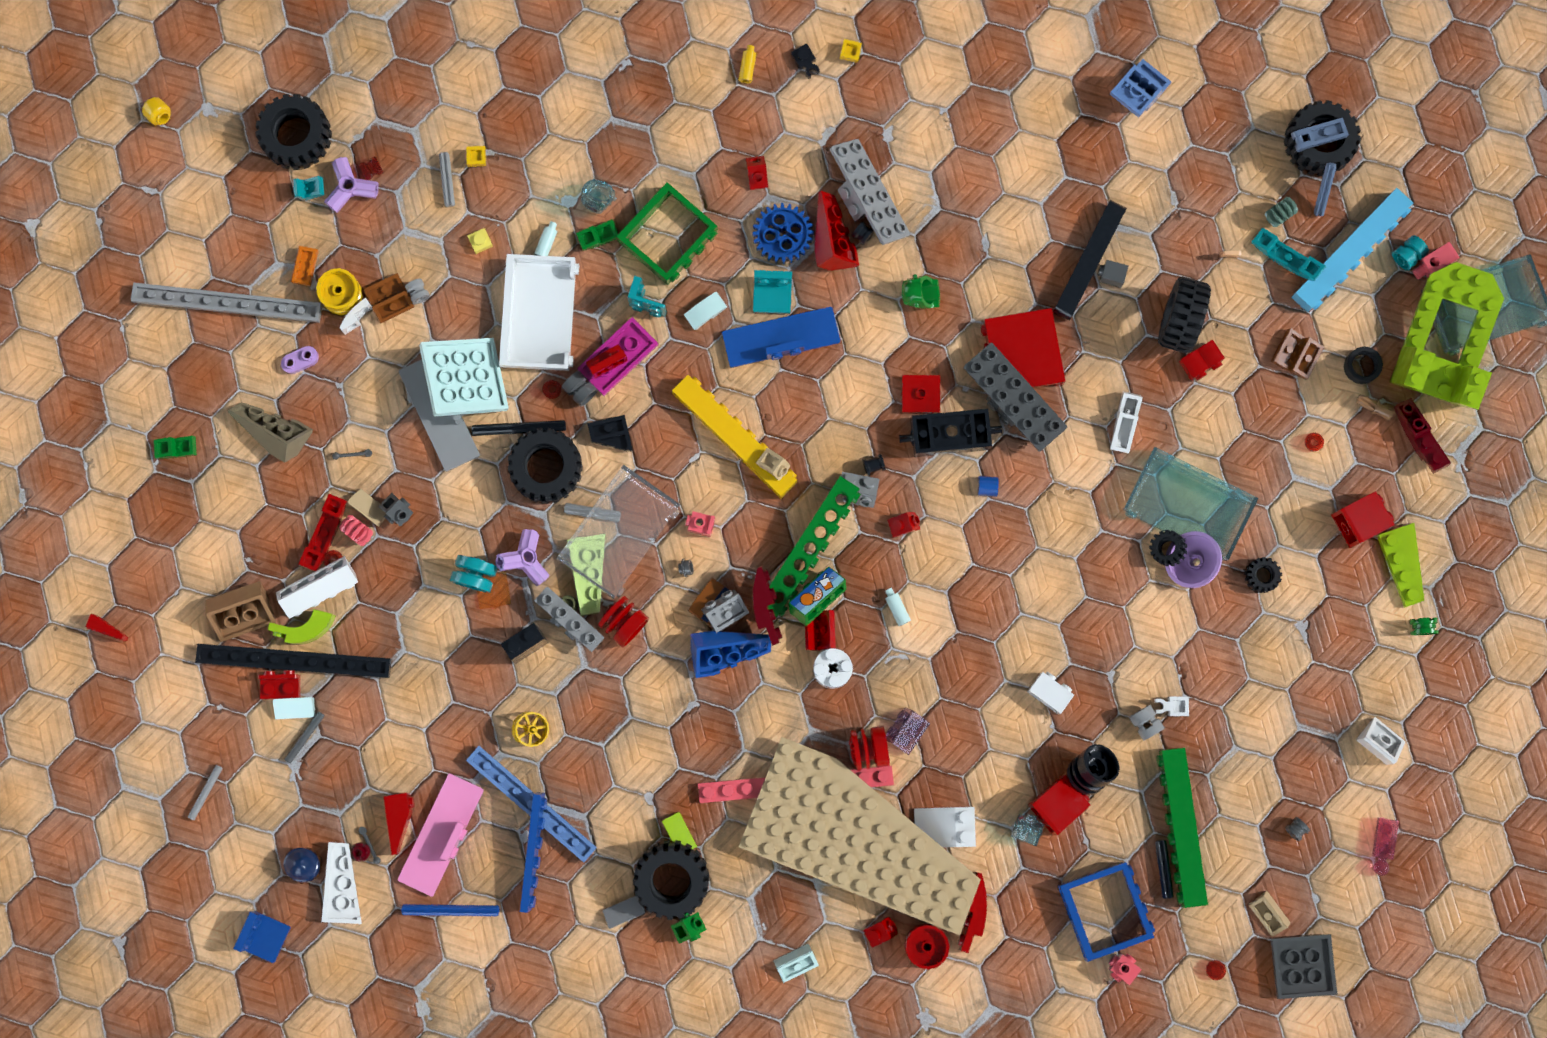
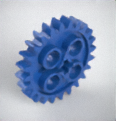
M781 203L780 208L774 204V210L767 207V214L761 211L762 219L756 218L758 224L753 225V229L757 231L752 232L753 237L758 238L753 241L754 244H759L757 251L763 249L762 257L768 254V261L775 258V264H777L778 260L781 259L782 263L785 264L786 259H788L792 263L793 257L799 260V254L805 256L806 252L804 249H810L808 243H812L813 238L809 236H812L814 231L809 230L812 228V223H807L809 216L803 218L805 211L798 213V206L792 210L790 203L787 208H784L783 203ZM777 218H782L784 220V223L778 225L774 222V220ZM799 227L801 231L799 233H793L791 232V228ZM786 231V235L780 236V233ZM768 234H773L775 236V239L769 241L765 238V236ZM790 243L792 247L786 250L782 248V244Z

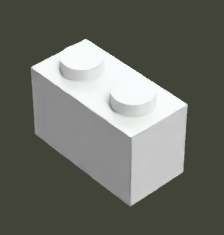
M1042 672L1027 692L1059 715L1074 697V694L1071 693L1072 689L1066 684L1060 685L1055 681L1057 678L1051 673L1046 672L1045 674Z

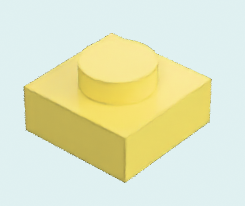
M485 228L468 235L476 254L493 247Z

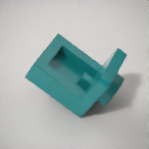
M316 176L305 180L293 179L295 197L307 201L325 195L323 177Z

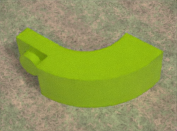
M313 609L310 619L302 626L292 628L269 623L268 630L272 631L273 636L284 638L286 635L285 643L293 645L308 644L322 637L330 629L336 615Z

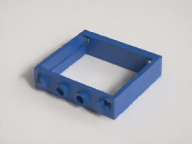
M1126 862L1118 863L1058 885L1083 957L1087 962L1154 938L1153 932H1155L1153 923L1147 919V907L1144 902L1141 903L1139 898L1141 894L1140 888L1137 883L1134 884L1132 876H1134L1133 869ZM1122 870L1145 934L1092 952L1070 889Z

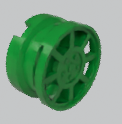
M1438 618L1410 619V625H1412L1414 630L1410 632L1411 635L1439 634V630H1435Z

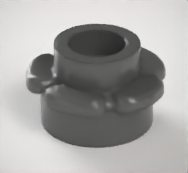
M682 559V563L678 564L680 574H683L684 577L693 575L692 561L690 559Z

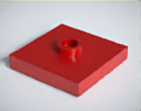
M902 375V413H940V375Z

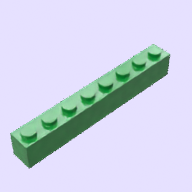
M1186 749L1162 750L1157 755L1158 767H1161L1162 774L1159 775L1160 785L1164 786L1165 794H1162L1163 805L1167 806L1165 821L1166 825L1170 827V833H1168L1169 845L1173 847L1171 862L1176 868L1173 876L1174 882L1178 884L1179 892L1176 893L1177 902L1181 904L1182 908L1208 905Z

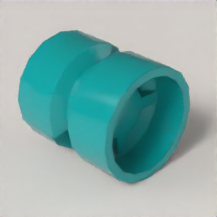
M1412 235L1404 242V246L1401 245L1392 253V257L1402 269L1409 271L1418 263V260H1421L1429 253V248L1421 238Z

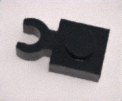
M807 43L791 52V56L800 70L806 69L805 75L808 79H811L810 70H815L817 75L820 73L819 67L813 64L816 62V58Z

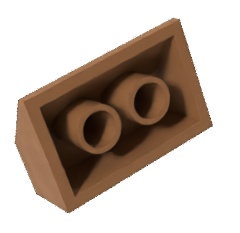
M261 581L205 600L206 615L221 642L269 626V623H276L268 595Z

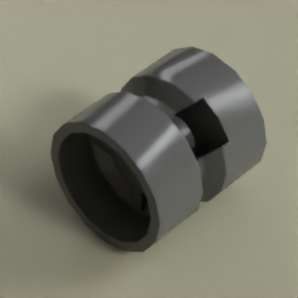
M580 371L573 373L562 385V389L568 395H573V400L580 407L588 403L598 391L591 382H586V377Z

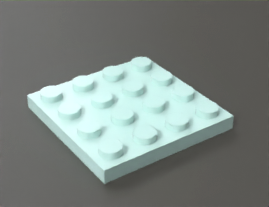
M494 338L420 343L419 347L434 417L501 412L509 409Z

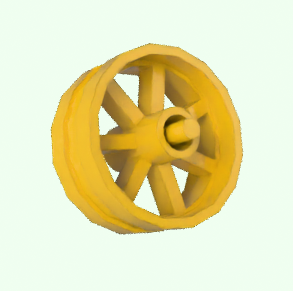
M523 712L515 718L512 724L514 739L524 746H539L544 743L549 734V723L540 713ZM527 715H535L531 724ZM523 717L526 722L524 726L519 724ZM538 718H540V720L542 721L543 725H540V726H536V725H535L536 722H537V720H538ZM518 727L523 728L524 731L519 736L517 731ZM538 729H543L542 736L537 733ZM526 734H528L527 743L521 740ZM532 734L539 739L535 743H532Z

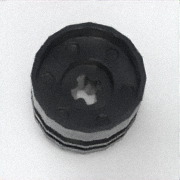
M1099 744L1091 745L1069 763L1067 769L1068 779L1078 792L1084 795H1094L1116 779L1120 770L1119 761L1109 748Z

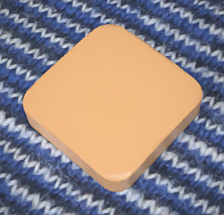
M1222 251L1219 253V258H1238L1241 256L1240 251Z

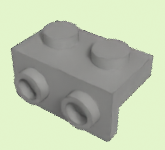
M842 472L841 477L860 488L859 493L861 495L855 504L874 508L880 479ZM843 494L838 495L837 501L846 503L847 497Z

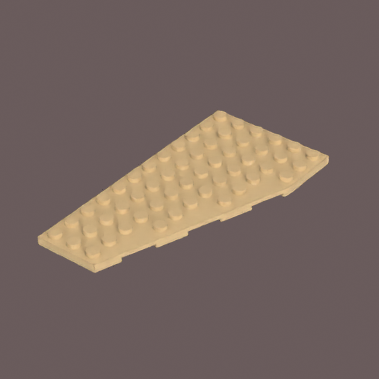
M781 737L739 847L960 935L981 879L837 758Z

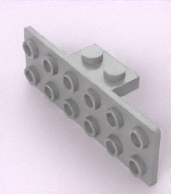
M859 139L832 146L830 151L846 179V182L838 189V192L855 222L859 221L866 215L882 245L910 236L908 228Z
M422 359L400 369L398 372L444 470L448 472L479 457L480 453L462 418L465 414L434 417Z

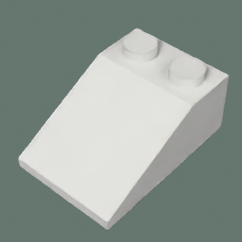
M974 807L914 808V824L940 846L976 847Z

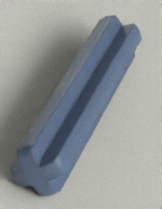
M1326 163L1314 208V215L1323 216L1325 213L1336 171L1335 163Z

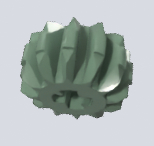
M1290 197L1284 198L1265 212L1266 220L1273 227L1279 226L1298 212L1297 204Z

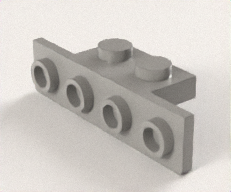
M546 587L534 600L552 616L551 622L558 628L562 625L566 629L565 634L570 639L574 640L576 638L591 652L603 641L604 636L549 587Z

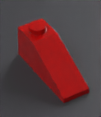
M410 793L383 796L391 855L399 854L412 815V808L415 807L414 798L410 796Z

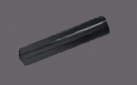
M1159 840L1155 842L1162 897L1170 899L1174 897L1167 843L1165 840Z

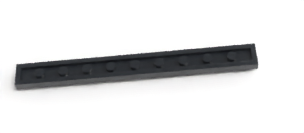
M197 643L195 663L390 678L392 659Z

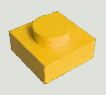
M844 39L840 59L858 63L862 43Z
M466 146L467 167L486 166L485 146Z

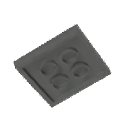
M1331 934L1271 938L1277 999L1338 995Z

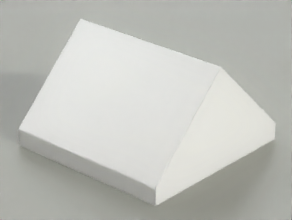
M1376 717L1370 721L1356 739V741L1386 765L1397 762L1405 744L1401 737Z

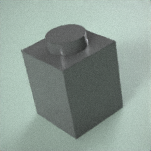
M1106 260L1104 265H1100L1098 276H1101L1099 282L1121 288L1125 282L1129 265Z

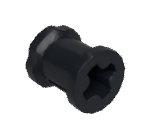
M881 454L869 460L862 459L867 476L874 471L886 470Z

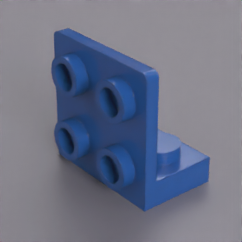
M252 911L249 913L233 949L239 952L246 951L271 963H275L291 927L262 913Z

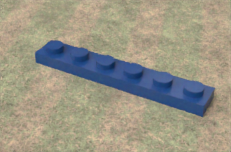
M542 792L533 794L520 912L524 913L531 911L536 903V896H533L534 888H537L538 877L536 876V869H539L540 866L538 850L542 848L543 838L540 837V833L545 825V818H542L543 810H546L547 798H545V793Z

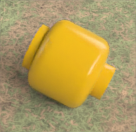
M153 97L145 101L142 113L152 124L163 125L169 121L171 110L162 99Z

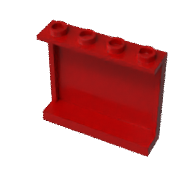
M1052 308L984 319L983 325L980 326L982 337L985 336L986 339L984 348L993 343L1033 388L1064 385L1066 380Z

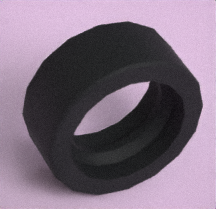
M1365 346L1353 350L1344 361L1346 376L1357 384L1370 383L1380 375L1383 368L1380 354L1373 348ZM1358 355L1370 357L1374 363L1373 372L1368 376L1358 375L1352 366L1355 357Z

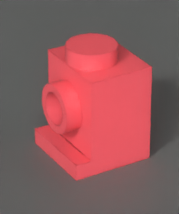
M693 511L692 515L687 516L685 526H689L688 532L711 537L715 516ZM699 519L703 520L701 526L696 524V521Z

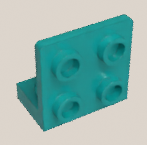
M754 270V313H791V271Z
M634 276L628 294L629 306L632 307V310L637 312H643L644 310L657 318L665 317L666 306L645 299L646 289H644L645 285L642 282V278Z

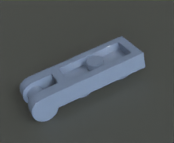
M1343 118L1294 131L1291 133V136L1296 142V151L1300 152L1311 147L1347 138L1348 132ZM1307 135L1308 141L1304 142L1302 137Z

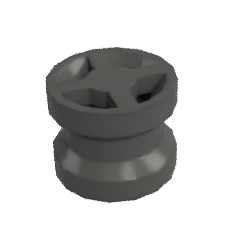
M1298 817L1293 819L1291 825L1285 827L1286 831L1298 842L1302 840L1304 834L1310 832L1309 827Z

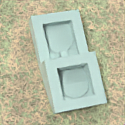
M714 292L687 311L684 316L693 329L697 330L708 320L715 318L725 310L727 305L720 295Z

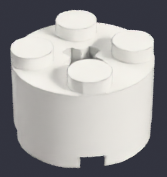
M833 648L821 652L813 666L817 682L823 687L830 689L845 685L850 679L853 670L849 656L842 650ZM835 664L837 666L836 670L838 672L836 673L833 671L832 673H829L830 668L828 667V665L833 666Z

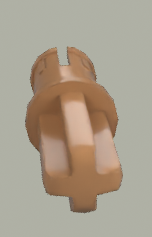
M1360 394L1356 400L1358 405L1370 410L1371 414L1375 413L1388 421L1392 418L1395 411L1381 404L1379 400L1374 401L1365 395Z

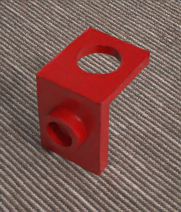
M764 156L746 158L750 190L768 188Z

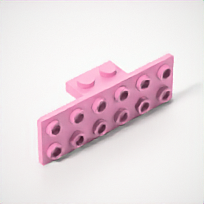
M448 774L398 877L399 882L431 897L434 896L451 858L454 859L459 851L457 846L460 840L463 841L467 834L465 829L484 789L453 774Z

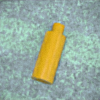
M747 45V50L743 51L738 80L746 84L752 83L756 60L755 46Z

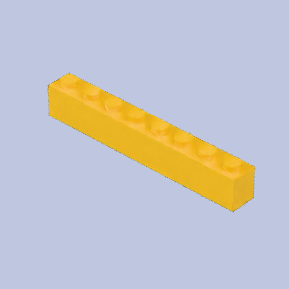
M687 375L672 390L673 395L782 499L797 484V475L789 468L787 474L781 480H777L772 474L758 466L756 462L768 447L763 442L758 443L754 439L756 435L750 429L745 430L741 426L743 423L735 415L733 417L727 413L729 411L723 403L718 404L714 400L715 396L708 389L705 391L701 387L702 383L695 376L691 378Z

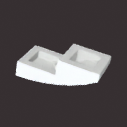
M366 298L355 305L344 318L340 329L345 335L361 325L357 318L373 309Z

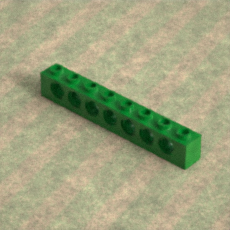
M841 476L769 586L774 588L775 593L782 592L784 595V600L781 603L775 602V604L768 606L769 609H773L776 619L778 616L783 617L788 609L786 607L787 602L794 595L798 594L796 588L799 584L803 585L809 576L806 574L810 567L814 568L819 561L817 558L820 551L824 553L830 544L827 541L830 535L835 536L840 528L838 526L841 518L843 520L846 519L851 511L848 507L852 502L855 504L861 495L859 493L860 488ZM843 494L847 497V502L844 505L836 503L838 495ZM828 511L836 513V519L832 522L826 520L825 516ZM818 527H824L826 530V534L822 538H818L815 535V530ZM808 543L815 545L816 549L812 554L805 552V546ZM798 559H802L805 562V567L802 570H797L794 566L795 561ZM788 575H791L795 580L791 587L784 584V579Z

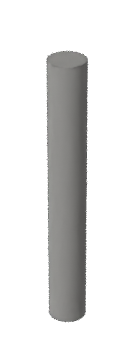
M215 765L188 818L196 819L223 769L221 766Z

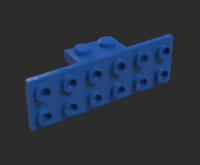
M832 307L722 332L730 368L769 359L778 360L786 355L796 356L804 351L840 343V336Z

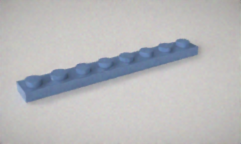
M478 746L466 761L531 816L534 792L481 746ZM547 804L542 818H545L544 829L585 863L597 847Z

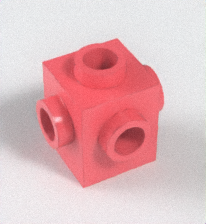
M1120 953L1118 956L1115 954L1109 961L1110 966L1108 968L1112 972L1110 974L1111 977L1119 983L1122 980L1128 985L1133 982L1142 969L1134 964L1136 960L1128 953L1126 955Z

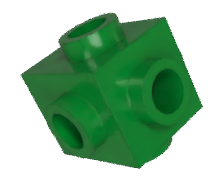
M698 912L693 915L686 913L684 918L671 925L679 944L687 940L693 942L701 938L700 933L707 930Z

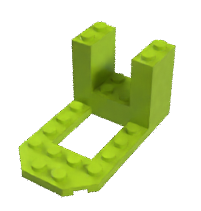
M1453 262L1429 274L1390 383L1461 407L1479 410L1492 372L1478 367L1504 301V297L1493 274L1458 262ZM1442 299L1477 310L1458 364L1436 357L1435 353L1424 350Z

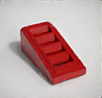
M90 614L86 624L87 629L125 642L128 641L129 637L98 615Z

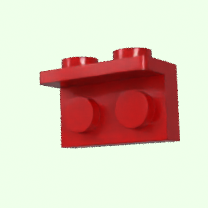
M617 344L586 361V365L594 379L627 362L628 359L624 350Z
M264 671L263 675H258L261 700L300 698V675L295 674V671H283V674L276 675L275 671Z

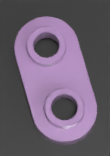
M311 346L303 347L284 356L281 360V367L288 374L298 373L315 365L318 362L319 354ZM306 353H311L309 358H305ZM292 360L293 365L288 366V362Z

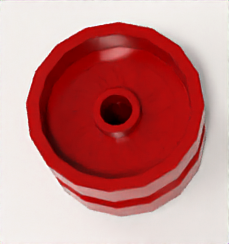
M918 925L910 930L905 938L904 948L906 956L919 968L928 970L937 968L944 963L949 954L948 938L942 930L933 925ZM929 943L931 946L930 950H924V944Z

